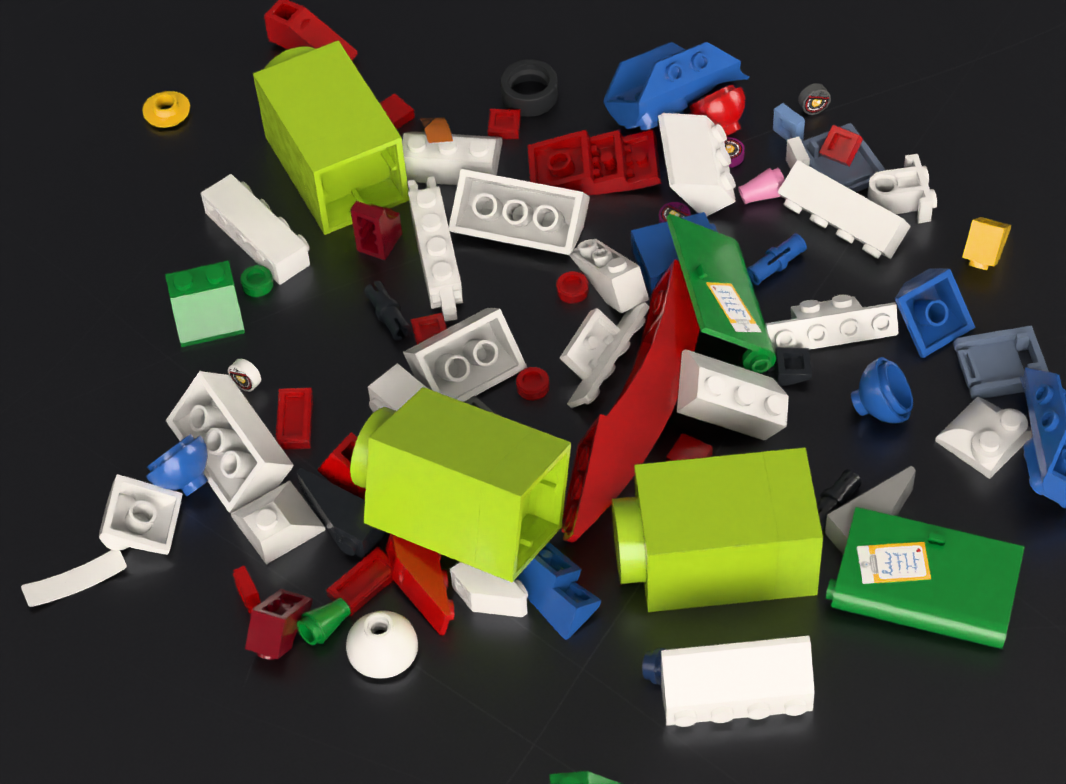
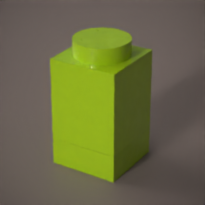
M339 40L317 49L312 47H296L286 50L272 59L265 69L253 73L265 137L324 235L353 224L350 209L356 201L368 205L374 204L383 208H392L409 201L402 138Z
M422 387L397 411L388 407H382L369 417L355 443L350 473L353 483L366 489L365 524L513 582L562 527L571 442Z
M806 447L634 465L635 497L612 499L613 532L620 584L644 582L648 612L818 594L823 534Z

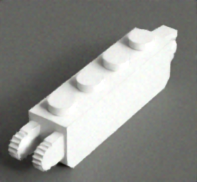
M434 176L427 177V189L418 190L415 180L408 181V194L411 216L431 309L442 308L444 321L456 320V304L463 303L462 286L440 187L436 186Z

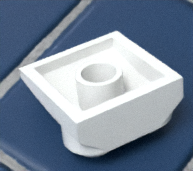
M977 397L936 436L935 441L990 479L1032 437L1031 427L1028 426L1026 416L1016 409H1001Z
M117 474L107 500L99 539H101L106 547L116 551L131 547L168 555L183 493Z

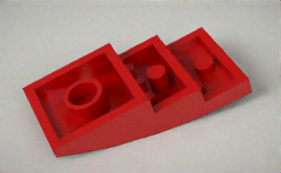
M620 129L592 137L589 136L587 130H582L528 145L530 182L580 191L586 195L630 191L661 184L657 140L653 129L625 137L622 136Z

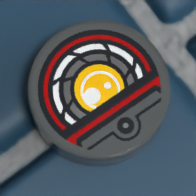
M815 83L802 90L798 103L805 113L815 115L827 108L831 96L824 85Z

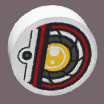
M237 359L228 368V374L231 379L244 391H253L261 382V375L258 369L248 360Z

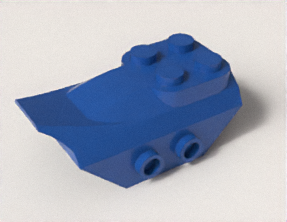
M669 42L621 61L603 103L618 125L625 126L626 129L640 126L641 130H647L659 125L658 116L662 113L684 114L683 110L688 107V104L703 97L718 84L749 79V76L743 74L740 70V60L708 42L689 49H684L673 42Z
M1025 367L1024 376H1020V381L1027 401L1032 438L1024 444V458L1027 462L1030 477L1029 483L1037 494L1044 495L1057 502L1063 508H1066V390L1062 388L1058 374Z

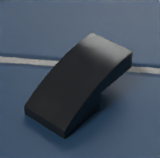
M776 347L775 364L766 372L759 373L773 378L779 386L809 380L812 377L809 348ZM741 354L739 359V367L744 368L742 363L743 354Z

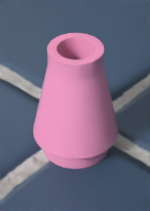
M768 168L746 184L739 186L738 190L744 204L778 198L781 195L777 192L785 179L779 168L773 170Z

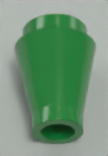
M337 598L333 602L303 613L301 620L297 622L298 631L308 644H322L343 620L351 615V610L342 598Z

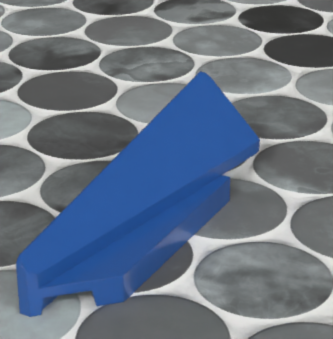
M548 542L515 580H519L528 592V600L566 640L599 608L602 600L576 583L582 569Z

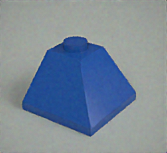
M930 268L905 282L895 297V301L920 358L928 356L975 328L950 268Z

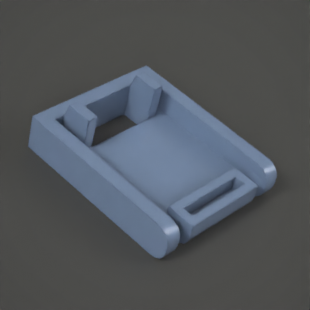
M851 123L840 127L860 135ZM829 131L802 141L810 158L809 167L854 192L868 188L869 180L875 173L886 171L864 140L850 167L823 156L818 157L819 150H821Z
M1032 326L959 337L953 342L967 387L970 389L971 398L974 400L977 397L984 399L1024 392L1020 376L1023 377L1025 371L1017 351H1029L1033 363L1027 364V368L1049 372Z

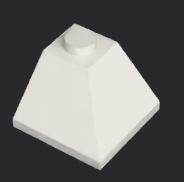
M290 480L231 513L233 520L266 565L325 531L323 523Z

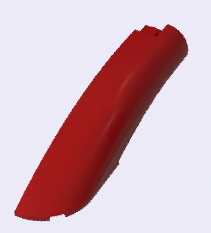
M674 259L652 290L649 302L650 308L647 312L641 344L630 375L618 399L607 416L600 414L578 443L564 503L561 532L565 533L563 536L565 541L575 542L612 504V499L617 498L635 475L634 465L643 464L662 433L677 402L682 351L685 349L695 351L700 327L680 262Z

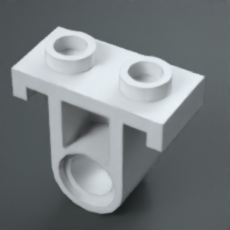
M918 154L905 155L904 168L877 172L869 180L867 199L894 214L918 211V223L931 222L932 209L937 207L935 190L929 189L928 169L926 166L921 165Z

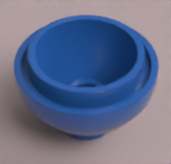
M884 357L875 359L867 365L861 375L859 389L851 392L854 408L861 416L870 414L882 422L892 424L904 422L910 417L913 408V397L909 383L899 366Z
M191 434L150 463L147 466L150 473L145 476L148 481L164 489H181L186 496L205 484L208 479L203 472L207 465L208 452L207 445L202 436L200 435L194 439Z

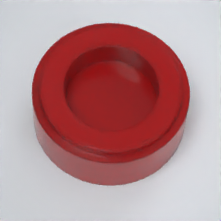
M576 271L562 274L556 282L557 295L566 303L573 304L583 301L589 293L587 277Z
M538 367L523 369L516 377L518 394L522 398L531 401L543 398L547 395L550 388L548 374Z

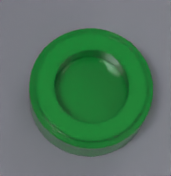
M250 266L242 272L240 277L244 293L251 297L264 296L273 288L272 273L265 266Z

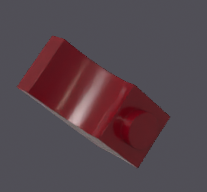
M356 201L350 211L357 251L386 260L402 235L400 213L387 207L383 208L374 204L368 205Z
M279 589L254 607L251 612L245 649L256 652L263 659H279L292 649L293 641L298 631L297 622L301 620L303 613L311 611L313 598Z

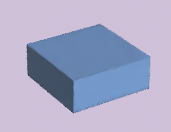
M784 103L780 104L774 109L773 131L785 140L800 137L802 142L804 140L805 119Z

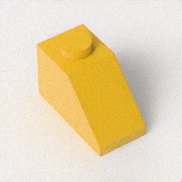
M983 217L972 220L962 258L970 260V266L983 270H988L989 265H997L1012 225Z

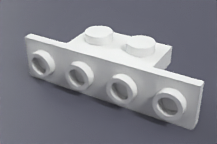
M837 295L832 300L822 302L806 300L798 306L791 307L792 319L765 323L774 352L776 347L809 348L810 350L896 336L898 334L897 305L895 302L862 308L855 296L851 297L849 295Z
M645 302L626 311L617 326L598 308L588 313L560 356V359L582 379L567 403L569 407L574 408L584 403L588 405L598 397L601 383L614 372L616 368L614 365L615 361L627 351L631 345L629 339L646 321L644 316L650 307Z

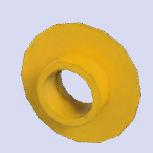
M163 91L148 98L142 112L145 120L151 125L168 128L178 125L185 120L190 111V103L188 98L181 93ZM167 105L172 106V107H170V108H168V109H160V108H162L163 106H167Z

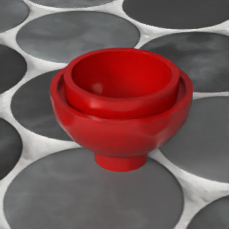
M734 84L724 87L692 104L689 107L691 110L689 114L706 115L715 125H721L727 137L742 129L738 120L741 118L745 108L746 97L742 87L735 88Z

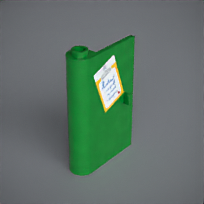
M669 214L666 220L700 331L748 348L742 356L744 368L756 373L766 372L775 364L776 355L737 240Z
M855 507L838 578H830L826 599L832 600L831 608L1003 649L1025 546Z

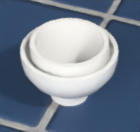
M375 611L364 615L353 624L347 636L346 651L350 663L361 674L372 678H389L402 673L412 664L418 651V639L413 626L402 615L391 611ZM378 630L386 631L382 634H374Z

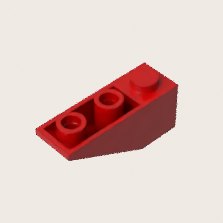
M278 0L264 15L268 40L288 50L296 47H312L317 49L339 40L351 60L358 55V51L307 8L292 1Z
M390 534L386 553L389 560L391 578L438 634L445 635L449 621L454 619V603L452 599L447 598L448 575L445 569H441L440 561L442 554Z

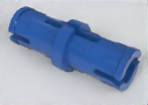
M794 233L779 246L770 247L766 250L765 256L747 267L751 282L754 285H759L774 272H780L787 268L789 261L807 249L804 239L799 234ZM784 253V255H782L781 257H779V258H778L776 261H774L772 264L768 265V264L771 263L773 260H775L778 256H780L781 254Z

